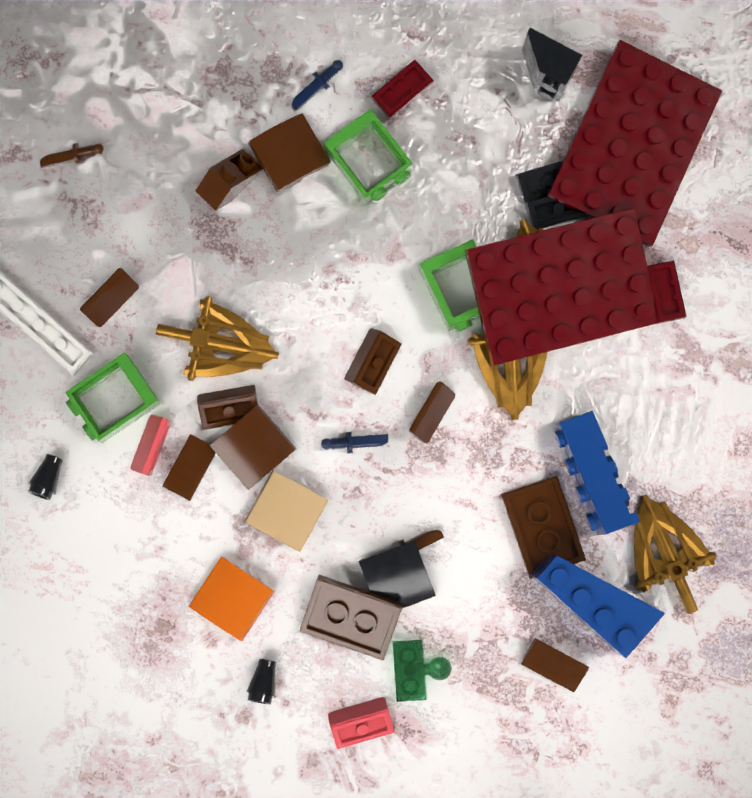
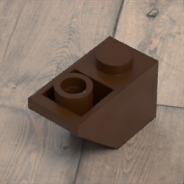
M242 149L212 166L195 192L217 211L233 201L261 173L263 168L250 154Z

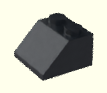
M529 28L522 53L533 88L538 91L537 93L542 98L549 101L554 99L559 102L578 67L582 54Z

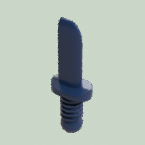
M335 60L332 65H329L330 67H327L328 69H325L323 73L321 72V75L317 71L312 74L315 79L292 101V107L296 111L322 88L325 90L330 88L327 81L329 82L331 77L333 78L335 74H338V71L342 70L343 62L341 60Z
M352 431L346 432V438L323 439L321 447L324 450L347 448V454H352L353 448L383 446L388 443L389 439L388 434L352 436Z

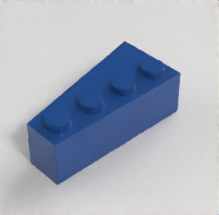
M593 411L558 423L556 425L557 431L554 432L555 439L559 448H565L568 456L564 460L570 476L575 475L579 486L575 487V491L580 503H585L589 514L586 515V520L592 532L596 531L597 535H606L639 523L640 520L637 513L630 514L627 507L629 506L630 497L626 487H623L621 483L617 484L616 478L619 477L617 466L610 455H605L604 451L608 450V446Z
M551 553L546 556L530 575L613 651L624 658L631 654L665 614L659 609Z

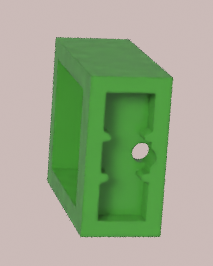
M369 109L324 142V150L365 204L371 200L374 203L378 202L388 193L386 189L394 183L399 186L411 177L410 172L412 171L413 163L372 109ZM372 130L400 167L369 190H366L339 153Z
M473 239L419 264V271L448 331L456 329L457 332L471 327L473 325L472 320L480 317L478 307L453 317L433 275L466 260L464 250L476 247Z
M125 352L65 392L69 398L66 404L75 416L80 414L86 424L82 427L92 441L97 439L101 443L106 442L161 404L131 358ZM122 369L144 403L103 431L81 399V396Z

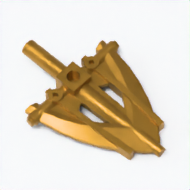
M206 296L204 300L200 299V309L202 312L200 318H196V322L199 323L198 328L193 327V330L190 331L163 324L157 325L156 335L190 342L189 345L193 347V352L188 354V357H191L190 365L186 366L183 375H187L189 381H194L196 376L215 377L241 373L250 369L262 370V364L272 359H278L279 352L274 351L267 342L270 336L259 333L240 316L214 304L210 296ZM221 328L234 331L240 339L217 333ZM213 350L236 354V356L229 359L217 358L214 356Z
M471 333L472 337L467 339V344L474 348L481 373L496 398L497 408L504 407L511 415L512 420H519V414L525 406H532V395L543 373L547 352L526 357L527 370L522 378L520 359L504 363V379L498 372V365L493 366L490 363L485 338L481 334Z
M647 494L641 496L642 502L637 512L640 522L635 524L634 560L638 581L634 584L635 589L642 590V593L651 589V585L658 583L660 586L665 584L664 580L666 579L669 582L674 581L687 614L696 612L699 609L685 576H688V570L695 572L698 570L697 567L703 564L705 566L714 565L717 555L715 552L712 553L707 550L696 533L680 517L670 511L665 501L659 504L649 499ZM668 532L677 537L682 547L678 553ZM652 537L661 560L654 559L650 549Z

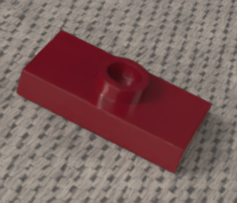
M414 59L374 93L371 99L391 120L434 83V80Z
M674 260L648 265L655 299L654 307L657 324L685 319L687 315Z

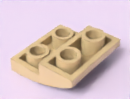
M272 470L244 522L301 552L328 499Z

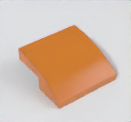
M221 556L188 607L239 641H243L275 591Z

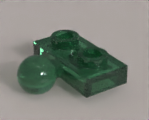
M423 639L393 641L397 702L427 700L426 675H430L438 681L445 680L451 674V663L448 659L440 656L433 658L429 663H425Z

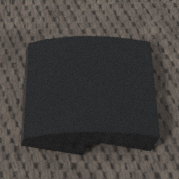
M562 161L515 174L531 225L537 230L542 227L545 228L586 216L547 196Z
M415 540L359 561L370 592L402 603L403 608L436 596Z

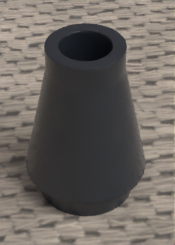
M46 454L44 461L28 482V485H30L28 492L39 498L51 500L52 495H56L63 460Z
M259 659L258 666L246 691L249 693L248 701L271 705L272 698H276L275 668L277 662Z

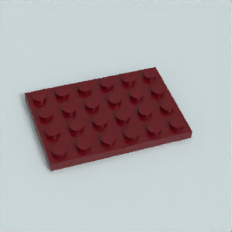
M619 40L547 196L589 218L635 208L642 244L648 247L653 246L723 90Z
M635 208L464 250L490 363L493 366L657 324L654 307L655 299Z

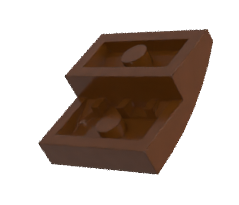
M303 113L270 128L248 143L276 192L301 182L304 177L328 167L331 163Z
M258 404L210 445L248 490L297 449Z

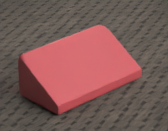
M150 415L132 461L131 470L147 476L152 475L171 425L168 419Z
M384 697L328 713L329 724L337 749L395 733Z

